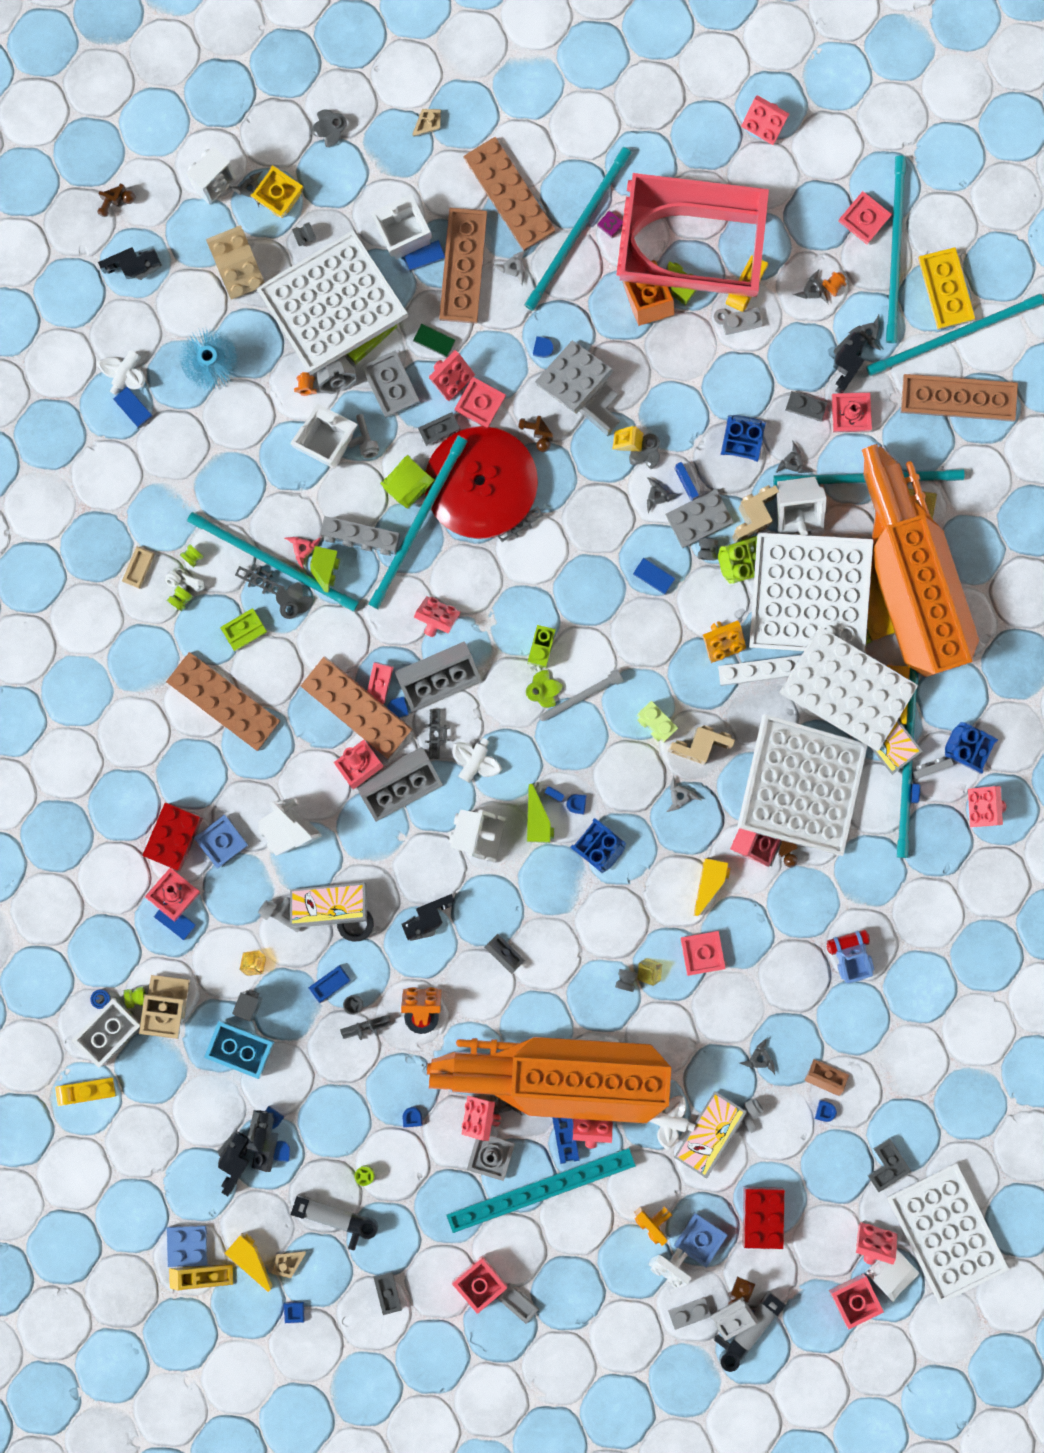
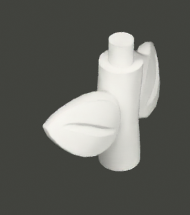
M129 351L123 361L115 357H108L97 362L99 369L109 378H113L111 393L117 395L118 391L123 390L125 385L130 389H139L144 386L146 380L144 373L139 369H134L142 358L141 356Z
M482 738L480 744L476 743L474 748L465 742H457L453 745L454 759L456 762L465 765L458 775L459 778L470 783L477 772L483 777H492L502 771L501 765L491 756H485L488 751L486 747L490 741Z
M675 1096L669 1099V1107L664 1109V1113H659L649 1121L660 1126L657 1138L660 1144L668 1150L676 1144L679 1137L678 1131H694L695 1124L689 1123V1119L683 1118L686 1113L684 1096Z

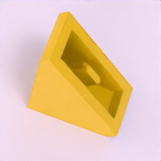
M636 426L616 430L614 432L612 450L641 452L643 432Z

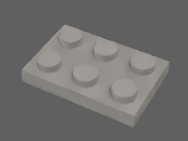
M396 350L361 366L385 418L420 403Z
M717 489L665 514L682 549L734 523Z

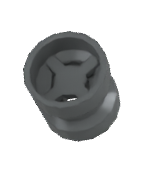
M309 222L305 223L301 228L296 227L292 229L299 247L304 245L306 241L312 242L316 240Z
M699 539L700 551L697 558L715 561L717 559L715 550L718 547V540Z
M619 969L618 975L620 980L616 982L615 988L634 992L635 986L633 982L637 979L638 973Z
M357 995L346 997L343 1002L345 1012L351 1015L359 1013L363 1009V1000Z

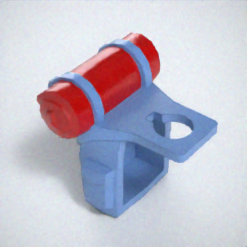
M865 929L827 940V951L831 955L837 956L839 964H837L839 975L845 983L861 981L873 976V960L866 951V945H869L870 936Z

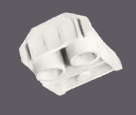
M897 1249L894 1264L876 1259V1262L865 1272L893 1302L920 1274Z

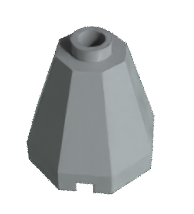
M344 356L317 371L318 387L320 392L334 394L337 393L336 389L341 388V391H344L357 382L355 370Z

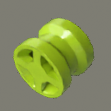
M191 544L187 546L185 552L180 554L193 568L196 566V562L204 557Z
M367 1165L359 1167L354 1175L355 1181L361 1186H368L374 1180V1170Z

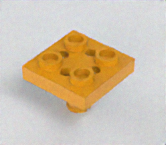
M738 620L725 626L720 621H717L718 628L714 622L711 625L712 631L703 634L708 658L711 663L746 649L742 628Z
M664 1206L651 1218L639 1207L634 1212L636 1223L642 1229L647 1228L649 1231L647 1234L655 1244L660 1243L663 1246L668 1240L660 1230V1226L673 1215Z

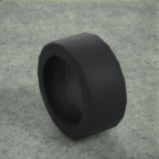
M367 910V926L363 933L359 935L349 934L344 927V923L337 924V929L340 935L348 941H362L372 933L374 927L373 917Z

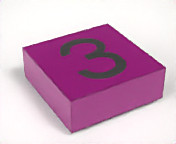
M609 210L599 221L597 227L612 238L622 226L623 221Z

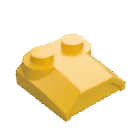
M272 165L269 172L250 196L272 211L275 216L283 218L297 202L304 187Z

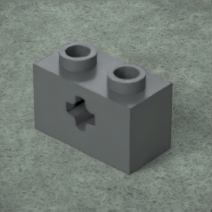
M250 989L240 992L232 1014L248 1021L254 1020L263 999L258 997L260 993Z

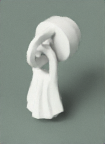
M180 567L174 568L166 575L165 581L171 587L177 586L182 580L197 592L204 589V581L202 579L185 575V571Z

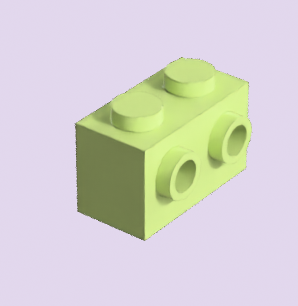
M652 701L637 714L639 718L637 721L644 728L648 727L652 731V737L658 742L661 740L664 743L678 729Z

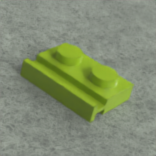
M253 608L220 627L234 652L267 633Z

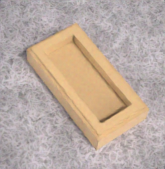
M136 546L122 582L140 589L155 554Z

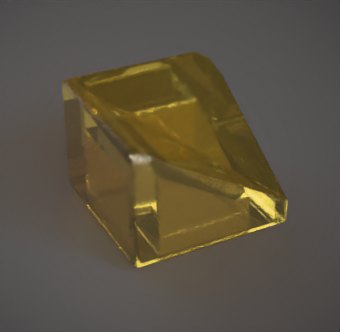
M260 951L243 952L239 970L246 976L263 974L266 956Z
M645 958L639 962L637 980L652 986L656 985L661 980L663 964Z

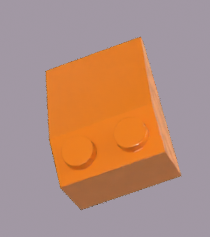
M622 281L638 326L674 315V301L667 286Z

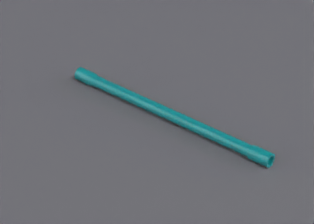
M621 148L613 165L538 285L526 300L524 306L529 310L534 311L544 291L617 174L629 159L632 152L628 148Z
M902 155L895 156L894 169L895 188L888 324L886 327V343L892 344L897 343L898 337L897 318L904 178L906 174V156Z
M1039 293L997 313L887 359L867 365V372L871 377L894 365L1023 311L1043 305L1044 299Z
M457 436L444 465L379 587L375 590L368 605L378 610L384 600L390 584L456 460L468 442L466 439Z
M964 469L916 471L920 476L919 481H962L965 478ZM903 472L904 478L909 477L908 472ZM864 473L773 475V486L776 485V487L778 481L815 477L818 484L866 483Z
M194 512L190 513L187 522L263 561L333 599L353 612L356 610L359 602L332 588H329L328 593L324 592L316 579L212 524Z
M910 667L909 680L918 685L919 673ZM917 689L908 702L907 723L905 724L906 731L913 739ZM913 760L906 764L902 770L897 858H908Z

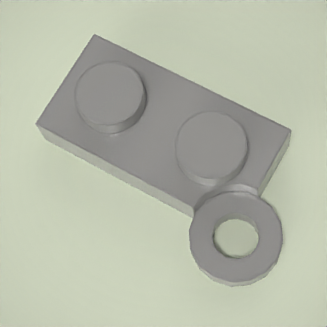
M758 307L744 310V312L730 313L729 315L726 310L719 309L713 316L717 324L723 325L725 335L763 326ZM718 314H723L725 318L719 320L717 316Z

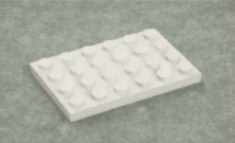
M819 626L779 693L869 747L879 751L918 685Z
M957 1163L886 1197L939 1304L1009 1270Z

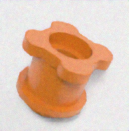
M832 272V276L828 280L824 279L822 286L834 297L837 296L838 290L842 286H846V278L840 272Z
M302 372L296 377L298 387L294 388L295 393H299L301 396L317 393V389H313L314 376L308 372Z

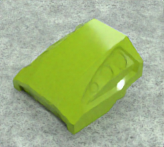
M406 455L380 484L398 503L409 509L431 487L435 479L411 459V456Z
M757 536L720 547L718 560L722 575L729 584L754 578Z

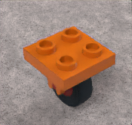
M409 987L403 989L401 1013H405L404 1020L409 1030L418 1034H426L434 1030L438 1024L441 1010L442 989L434 987L427 989Z

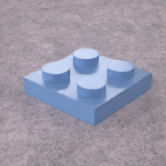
M223 815L194 838L217 869L248 846L226 815Z
M694 1213L674 1243V1247L683 1250V1253L685 1252L689 1257L707 1268L726 1239L727 1234L697 1213Z
M206 1225L167 1227L168 1267L208 1265Z

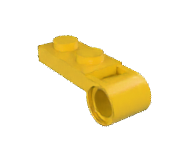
M753 255L750 256L738 281H751ZM763 260L761 262L760 281L769 265L768 262ZM729 294L726 305L744 312L752 297Z
M113 1077L55 1087L58 1106L116 1097Z

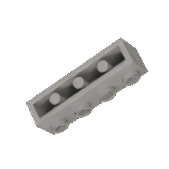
M324 516L320 532L321 537L326 542H343L342 545L347 547H354L356 545L360 546L362 550L372 552L373 549L380 551V554L386 556L396 555L400 534L397 532Z

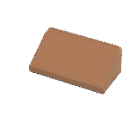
M813 1059L805 1081L840 1096L844 1091L849 1075Z

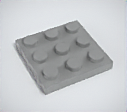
M572 340L535 383L577 414L614 371Z

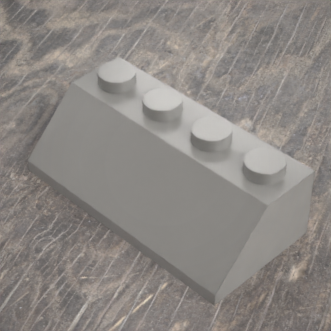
M465 641L395 671L412 712L482 682Z
M423 747L383 767L360 784L357 789L376 822L438 789L443 784Z

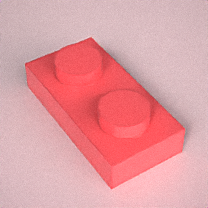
M374 662L367 692L380 703L385 704L393 666Z

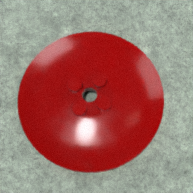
M479 426L458 431L445 439L436 448L426 467L425 472L436 480L457 436L468 441L431 507V511L443 526L460 536L472 539H488L503 535L521 523L534 504L538 490V474L534 460L524 444L504 430ZM476 477H485L484 484H475ZM431 487L425 492V496L428 495Z

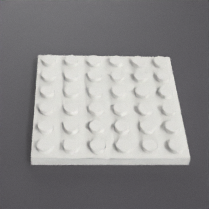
M354 230L256 288L310 375L409 317Z
M758 533L749 647L805 651L820 626L865 653L874 540Z
M762 715L737 828L843 856L868 745L773 716Z

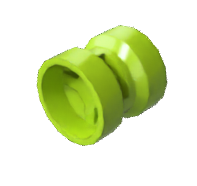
M177 586L173 596H169L166 601L182 612L185 609V604L191 601L193 596L180 586Z
M144 986L137 987L134 991L131 989L124 990V1001L127 1009L134 1008L135 1003L136 1005L143 1006L144 995H146Z

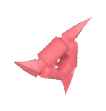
M299 537L284 538L293 543L295 558L303 570L304 558L318 545L321 537L312 542L302 538L299 539ZM301 545L306 546L305 551H300L299 548Z

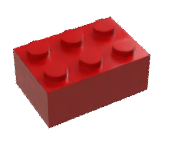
M164 803L142 856L174 870L181 871L203 818L171 804Z
M743 1186L742 1246L744 1248L784 1249L785 1190L782 1187Z

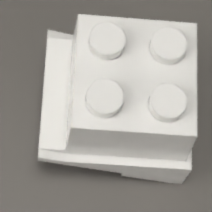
M412 194L371 212L390 256H394L396 260L429 245L430 239L433 238Z
M317 404L290 444L296 450L336 469L353 438L352 433L358 424Z
M809 477L778 481V534L800 532V535H807V531L824 529L826 495L823 487H819L816 478Z
M296 798L287 803L284 800L269 803L274 812L258 821V830L263 837H266L268 841L267 847L275 856L285 854L297 847L308 845L322 837L321 833L308 820L304 821L292 809L299 805Z
M460 810L454 818L455 832H451L449 839L451 848L467 852L469 856L496 863L506 818L483 810H479V813Z

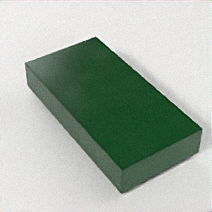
M421 323L413 342L447 358L455 343V339Z

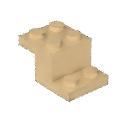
M241 225L206 239L231 300L252 292L265 283Z
M770 485L765 486L759 490L760 492L757 495L753 496V494H750L743 498L738 509L745 523L736 527L732 536L734 543L744 540L771 525L772 519L764 504L777 497L779 491L776 485L770 487Z
M703 725L696 729L689 748L687 743L677 740L675 743L672 742L670 744L668 752L704 765L707 762L713 744L730 750L735 740L731 739L732 735L721 732L717 734L713 732V728Z
M151 975L148 994L144 995L139 1034L179 1039L181 1020L185 1018L190 980Z

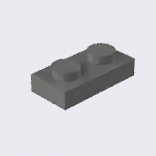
M791 391L785 411L821 422L828 402Z
M453 412L418 427V430L425 445L428 446L460 431V427Z
M499 934L484 947L511 974L525 961Z
M393 1271L373 1276L382 1314L387 1315L402 1311Z

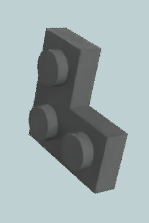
M890 1138L873 1148L883 1165L867 1176L878 1192H881L911 1172Z

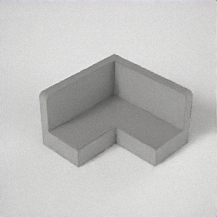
M607 381L604 382L579 411L606 436L620 423V420L607 410L609 405L618 396L607 385Z

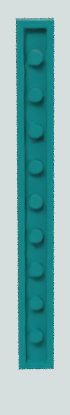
M628 1147L446 1214L452 1233H456L636 1167Z

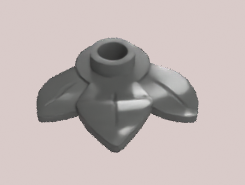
M324 109L317 112L319 121L313 125L311 133L317 137H324L325 146L328 148L338 143L341 132L347 126V121L342 114H334L332 111ZM339 120V125L335 126L334 122Z
M654 434L644 435L641 452H630V464L637 465L645 462L647 467L652 470L660 458L657 450L660 446L659 438ZM651 439L653 444L649 447L647 441Z
M299 582L290 585L287 590L279 587L276 592V601L280 605V614L286 619H292L298 613L306 612L313 603V598L303 596L302 586ZM287 606H291L290 612H286Z

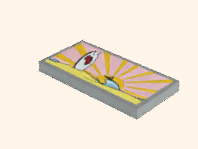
M899 720L893 726L880 750L876 751L871 748L892 775L923 752Z
M365 882L290 889L291 928L367 921V885Z
M714 1091L696 1120L694 1131L688 1133L674 1158L707 1179L748 1112Z

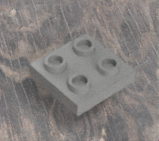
M490 1136L489 1141L475 1139L467 1170L504 1181L515 1143L494 1136Z

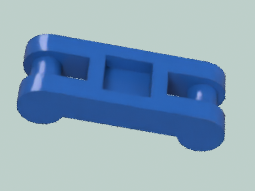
M552 1117L560 1164H565L566 1161L574 1160V1162L580 1161L576 1140H573L572 1119ZM567 1121L568 1127L560 1128L559 1123ZM564 1148H572V1152L564 1153Z

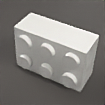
M214 146L211 149L205 150L201 155V159L197 163L191 164L187 172L193 189L209 205L236 180L230 162Z
M113 998L71 1041L100 1068L140 1029L141 1022L117 998Z

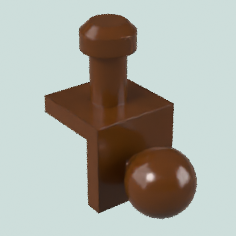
M121 183L118 187L110 190L99 191L98 194L104 202L101 208H98L97 213L102 217H107L111 204L119 207L121 200L126 204H132L136 199V195L132 190H126L125 186Z
M537 416L536 423L525 421V418H521L518 424L519 429L535 430L534 438H539L536 444L537 449L540 452H547L551 447L550 441L553 440V434L541 416Z
M782 840L777 855L779 858L785 855L783 860L785 866L793 868L797 865L798 858L790 852L798 847L794 843Z
M737 1276L732 1291L727 1295L733 1298V1300L729 1301L728 1305L741 1297L744 1298L745 1304L749 1303L756 1284Z

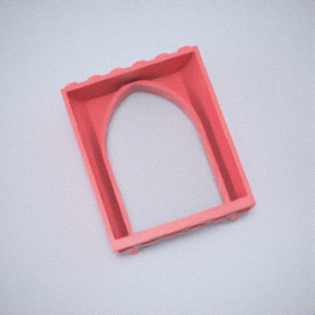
M633 173L632 180H628L627 191L630 192V197H626L616 274V276H620L619 281L757 297L769 189ZM669 216H692L756 224L751 281L744 282L687 275L665 270L651 262L640 251L634 238L638 232L651 222Z

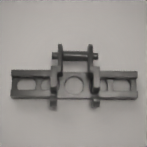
M538 506L531 510L523 519V527L518 528L516 526L515 529H512V533L507 532L505 538H501L499 535L500 541L504 542L514 534L518 538L517 532L526 526L532 529L531 523L543 516ZM538 511L539 515L537 517H533L532 513ZM530 516L531 521H528L526 517Z
M239 566L235 573V576L249 582V588L252 584L262 588V594L264 595L266 591L276 595V592L273 591L275 586L284 589L283 586L270 581V577L273 578V571L269 573L263 570L262 566L256 568L257 573ZM242 570L246 572V575H239V571ZM262 573L266 575L267 579L260 576L259 574ZM249 574L252 575V577H251L250 580L247 579V576H248ZM257 578L263 579L261 585L256 584Z
M430 709V724H425V727H430L429 740H425V743H429V759H440V741H444L443 743L450 741V739H447V729H450V727H447V725L440 727V709ZM433 712H438L437 719L432 718ZM440 729H443V738H440ZM432 731H437L438 737L433 738L431 736ZM432 743L437 744V747H432ZM432 750H437L436 757H432Z
M385 1015L342 1028L340 1032L343 1039L358 1035L359 1039L362 1040V1031L371 1029L377 1036V1029L391 1025L389 1015Z

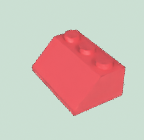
M739 829L730 849L769 867L781 840Z

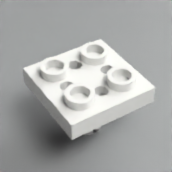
M679 1248L676 1249L670 1261L661 1255H657L651 1258L648 1263L653 1273L658 1276L663 1275L667 1278L666 1282L674 1288L688 1285L692 1279L679 1269L684 1259L688 1256L685 1252L682 1253L683 1250Z

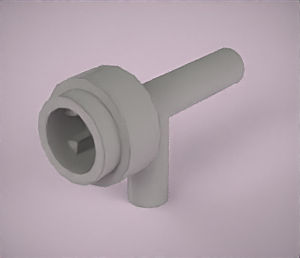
M359 414L356 418L362 436L351 439L348 446L352 448L360 445L361 455L364 458H372L378 455L377 441H371L364 416Z
M285 898L277 911L274 910L277 905L271 900L264 901L258 911L261 914L260 917L268 920L271 916L295 932H299L301 927L291 928L290 919L284 916L290 905V900Z
M750 1099L745 1103L747 1108L745 1111L748 1113L743 1122L750 1133L755 1132L757 1128L749 1116L756 1120L764 1112L757 1099Z

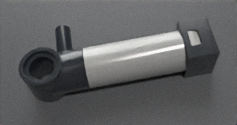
M300 1194L296 1196L290 1214L301 1219L306 1218L352 1233L348 1249L352 1251L356 1249L360 1236L364 1239H371L376 1235L379 1227L377 1221L373 1218H367L323 1204ZM371 1224L374 1228L373 1232L366 1233L363 1230V1225Z
M770 1291L765 1294L760 1301L761 1304L753 1313L758 1320L755 1325L737 1334L731 1343L727 1340L725 1341L719 1334L714 1337V1341L725 1349L719 1356L720 1364L725 1371L733 1372L738 1369L740 1362L775 1316H778L786 1306L783 1301ZM733 1356L735 1361L733 1364L727 1365L724 1363L725 1358Z

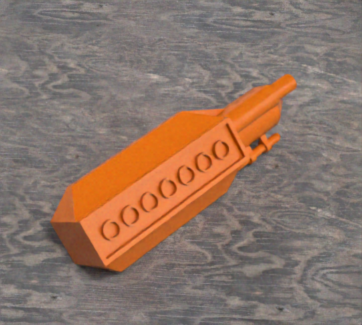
M878 444L868 446L862 449V453L864 456V478L875 509L871 538L874 540L872 564L904 662L925 678L971 663L979 637L944 531L930 516L925 501L926 495L925 492H922L919 483L920 476L916 473L913 462L908 461L906 468L909 477L904 478L900 463L883 447H878ZM907 483H912L915 495L910 496Z
M533 1037L521 1043L497 1042V1039H491V1041L478 1040V1038H472V1040L458 1039L456 1045L458 1047L471 1048V1052H452L434 1058L431 1063H427L426 1068L427 1075H430L429 1089L452 1090V1092L492 1094L529 1116L648 1123L669 1107L671 1066L651 1044ZM477 1048L491 1049L490 1054L477 1053Z

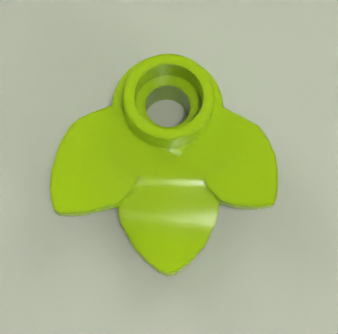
M542 670L533 676L532 683L527 686L525 693L529 700L538 702L544 708H551L556 706L553 697L561 691L562 684L553 679L549 680L548 670ZM533 689L538 690V695L533 693Z

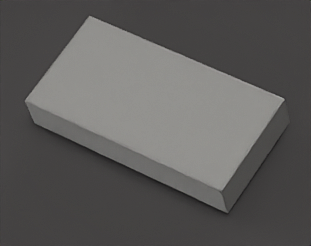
M511 1283L497 1297L500 1302L525 1324L539 1310L534 1303Z

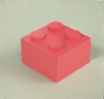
M483 1255L452 1281V1285L477 1314L507 1289V1284Z
M864 1273L829 1290L848 1329L884 1313Z

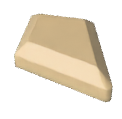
M422 109L412 134L413 137L440 130L441 110Z
M306 1251L277 1254L272 1274L292 1278Z

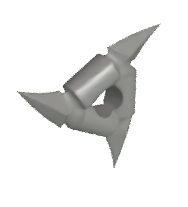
M527 250L514 254L504 265H493L503 273L506 272V274L518 276L523 286L525 272H523L521 258ZM516 264L517 269L513 270L510 266Z
M673 775L670 786L673 804L666 812L679 809L680 806L686 804L690 799L701 800L692 790L689 791L684 787L677 786ZM679 792L684 794L682 800L677 798Z

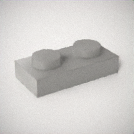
M944 756L934 760V765L928 766L925 763L917 766V771L912 772L914 779L953 766L952 759L946 760Z
M705 1297L668 1310L675 1330L711 1316Z

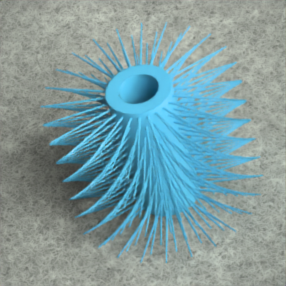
M203 330L204 340L201 335L203 347L194 334L196 342L193 338L190 340L187 337L188 350L180 356L188 359L181 361L182 369L188 376V379L190 374H192V379L194 378L202 385L206 383L207 386H203V388L208 389L209 382L210 388L211 384L215 388L214 379L218 386L215 374H218L223 383L222 377L227 382V379L230 380L231 368L237 365L232 363L239 360L231 361V359L237 358V353L235 354V349L234 352L231 351L230 346L233 345L230 343V340L226 339L224 341L214 331H210L208 336L207 330L205 335ZM225 345V348H227L226 350L229 352L225 353V350L222 347Z

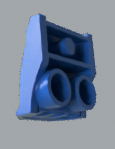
M728 415L721 455L747 458L758 462L766 422L746 416Z
M960 722L953 729L946 743L945 757L951 758L979 774H983L984 765L998 739L965 722Z
M594 818L592 820L593 823L575 845L572 844L570 848L598 871L604 873L623 854L626 843Z

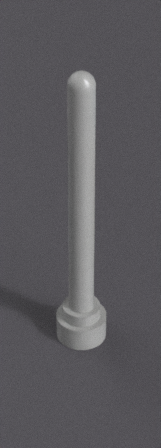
M618 669L610 671L611 674L607 675L606 679L540 715V720H548L611 684L618 685L624 682Z

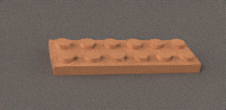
M496 137L463 156L523 251L555 233V228Z
M449 208L440 321L477 324L487 211Z
M904 374L900 413L1014 422L1016 419L1018 383Z
M188 652L166 681V683L256 751L261 748L281 722L190 652Z
M326 656L319 661L300 685L387 759H390L413 730Z

